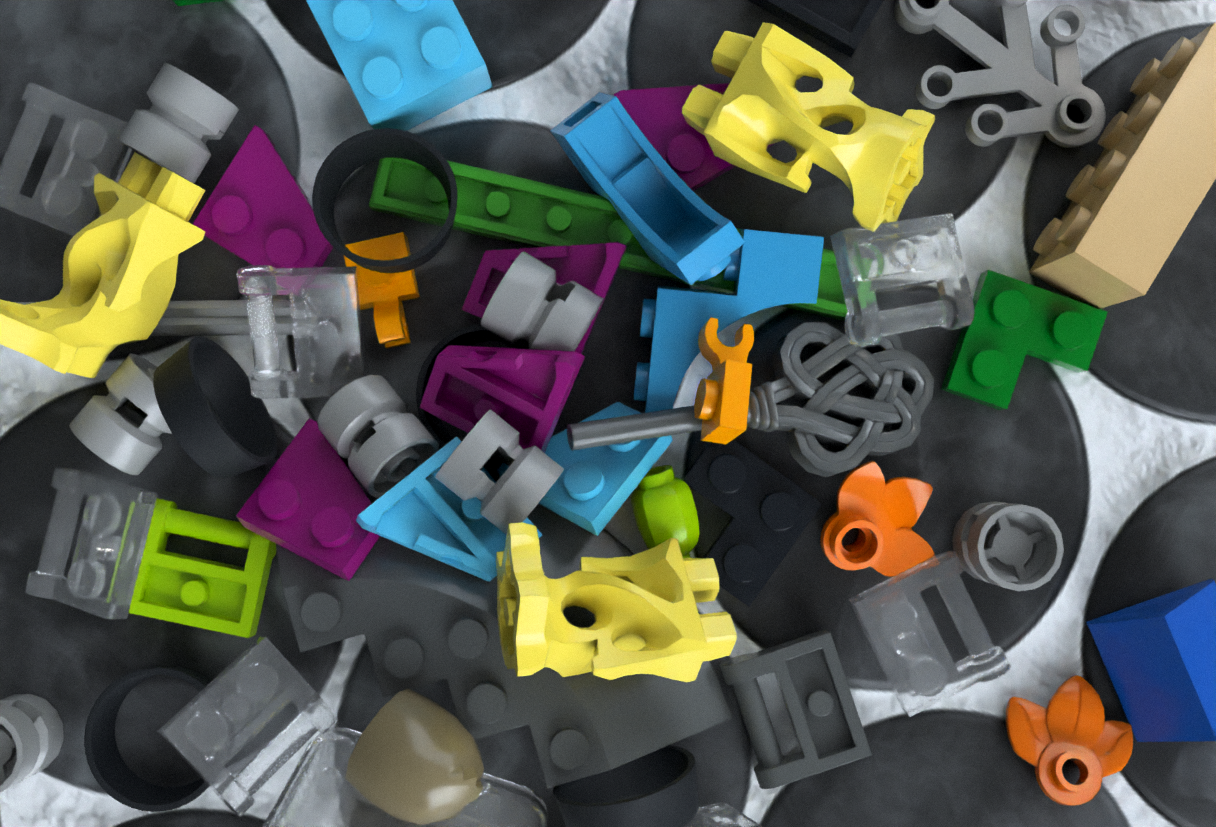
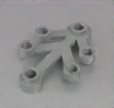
M916 0L895 1L894 16L897 23L905 31L913 34H923L935 29L986 68L955 73L952 69L942 65L929 68L918 80L915 89L917 99L923 106L930 109H939L953 100L1018 92L1037 106L1007 113L996 104L980 106L968 117L965 124L966 135L973 144L987 147L993 145L1001 138L1044 133L1050 141L1059 146L1076 148L1086 145L1102 131L1106 119L1104 103L1094 90L1082 84L1076 40L1084 32L1085 18L1078 8L1072 5H1060L1053 9L1041 23V38L1046 45L1051 47L1053 83L1035 68L1026 5L1028 0H992L994 5L999 8L1004 45L949 5V0H934V7L931 9L920 7ZM1054 19L1065 20L1070 25L1071 34L1069 36L1059 34L1054 27ZM932 78L941 80L946 86V95L942 97L933 95L928 90L927 81ZM1068 105H1074L1081 111L1083 115V122L1081 124L1074 123L1068 118L1066 112ZM987 116L995 122L996 132L994 135H987L979 129V117Z

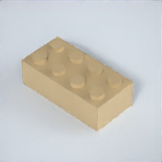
M1216 22L1191 40L1184 36L1181 37L1170 48L1162 61L1156 58L1151 59L1138 74L1130 88V92L1137 95L1128 111L1126 113L1120 111L1101 134L1098 144L1104 147V150L1095 165H1086L1067 190L1066 198L1072 202L1062 219L1054 218L1038 237L1033 250L1040 255L1029 273L1071 299L1099 309L1146 294L1216 179Z

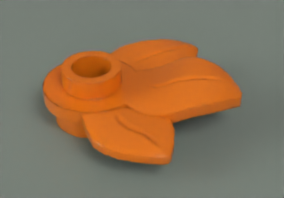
M869 461L855 468L845 477L837 491V512L830 516L823 526L820 542L824 555L838 568L859 570L870 566L877 572L889 577L903 575L925 565L935 556V553L928 542L911 528L916 524L927 505L933 487L928 482L905 476L885 481L880 467L874 461ZM852 528H858L859 535L857 540L851 545H842L844 535Z
M1079 675L1070 677L1058 687L1049 700L1047 708L1019 697H1012L1008 700L1006 727L1012 749L1023 760L1035 766L1036 779L1040 788L1046 796L1056 803L1066 806H1077L1091 801L1101 788L1102 778L1121 771L1132 755V726L1122 721H1105L1104 707L1099 694L1091 684ZM1067 760L1073 761L1079 768L1080 776L1074 785L1066 781L1062 773L1063 764Z

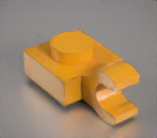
M404 232L345 245L352 253L373 260H394L411 255L408 238ZM344 256L354 306L359 311L374 307V323L379 343H384L386 349L410 344L411 339L402 301L420 297L414 269L399 273H380L363 268Z
M711 317L699 332L698 346L701 354L712 365L713 372L707 379H701L698 385L694 414L695 418L703 419L701 441L726 445L746 431L752 374V364L747 363V357L754 343V330L752 325L743 324L736 331L734 338L735 346L728 347L723 345L717 337L718 319Z

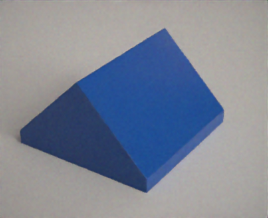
M1212 578L1086 622L1127 721L1132 726V732L1137 742L1216 741V583Z

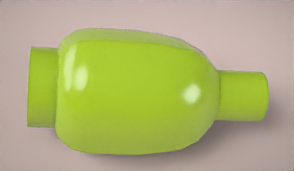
M671 465L653 467L631 495V505L640 535L648 549L670 538L678 539L683 559L691 558L689 553L698 543L700 534L697 510L691 490L686 482L675 477Z

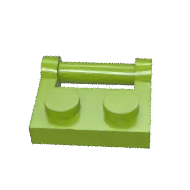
M154 498L149 503L144 516L123 612L251 638L257 632L272 559L277 551L276 543L248 530L241 522L177 509V504L173 501ZM170 534H176L247 549L248 554L245 568L165 551L168 537Z

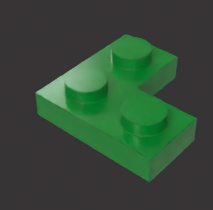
M987 270L980 275L941 390L997 410H1005L1009 406L1026 354L1077 373L1088 371L1108 312L992 270Z

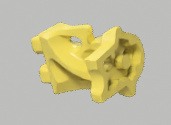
M763 22L755 38L724 31L713 51L711 63L715 72L730 77L732 80L724 95L699 84L693 88L682 107V114L687 124L706 137L713 154L720 159L804 193H807L812 184L808 177L812 164L820 166L841 179L849 188L854 198L853 217L863 228L875 232L880 225L892 230L906 199L913 188L919 184L923 176V145L935 121V115L924 110L908 109L903 116H899L867 105L852 94L855 85L854 77L830 58L775 24ZM803 76L820 79L823 85L816 92H799L796 89V81ZM842 121H849L853 125L852 130L847 135L835 134L822 129ZM784 140L796 150L797 156L791 162H781L772 158L767 152L768 145Z
M136 152L133 154L118 183L100 173L94 176V194L100 208V217L77 232L69 241L63 256V287L60 293L51 300L26 305L0 299V344L30 356L63 374L67 372L83 377L95 378L107 356L117 346L147 340L166 311L176 284L179 253L199 243L204 238L205 231L188 221L206 190Z
M524 522L508 524L504 551L496 552L497 615L504 662L507 669L515 668L517 677L532 675L547 667L557 671L562 677L593 672L595 676L613 680L627 675L653 674L682 682H690L696 680L703 661H711L731 654L737 640L731 614H728L727 611L699 614L696 603L715 601L719 592V575L713 558L683 559L678 539L670 538L651 549L632 556L614 558L581 557L579 570L563 578L551 579L544 575L542 569L537 527ZM570 606L586 608L594 614L595 623L589 628L574 626L567 621L563 611L566 607Z

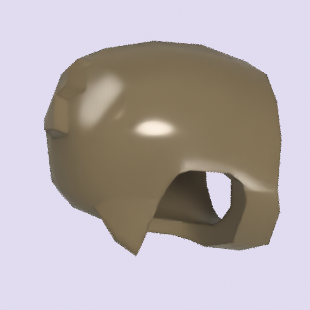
M408 688L398 692L387 702L363 731L348 760L345 779L366 799L393 817L415 825H423L454 819L463 811L467 804L476 800L483 789L481 777L484 766L474 737L461 722L433 700Z

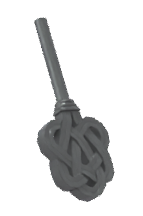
M804 322L778 341L772 355L773 369L777 381L772 383L767 381L750 391L747 425L750 428L764 430L765 432H772L774 430L787 431L785 438L792 457L807 472L829 477L856 468L866 456H884L912 446L921 432V414H923L933 397L934 378L926 364L910 351H905L900 337L885 326H862L843 334L825 322ZM803 348H813L818 351L801 363L800 354ZM835 365L844 369L826 380L823 384L817 380L818 377ZM860 384L868 396L867 398H862L846 393ZM790 397L801 403L799 407L776 405ZM693 405L568 424L567 438L570 449L573 451L701 431L703 419L695 418ZM843 421L853 422V423H855V425H851V424H848V423L843 422ZM884 427H892L890 432H882ZM818 442L838 448L839 450L836 453L826 451Z

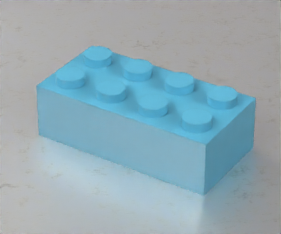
M306 0L373 129L390 128L408 131L493 87L486 64L453 0Z

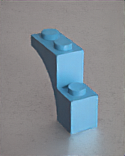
M599 92L550 130L591 190L610 201L648 257L688 284L692 285L697 280L705 281L719 274L730 263V254L745 243L731 220L723 217L707 205L666 163L632 120L616 96Z
M740 229V235L745 243L730 254L731 261L723 273V280L734 281L733 293L658 285L656 300L644 298L640 337L652 338L650 363L637 362L634 400L646 401L645 413L673 409L682 379L700 352L698 346L699 332L711 317L718 319V334L739 319L766 308L795 303L816 304L824 237Z

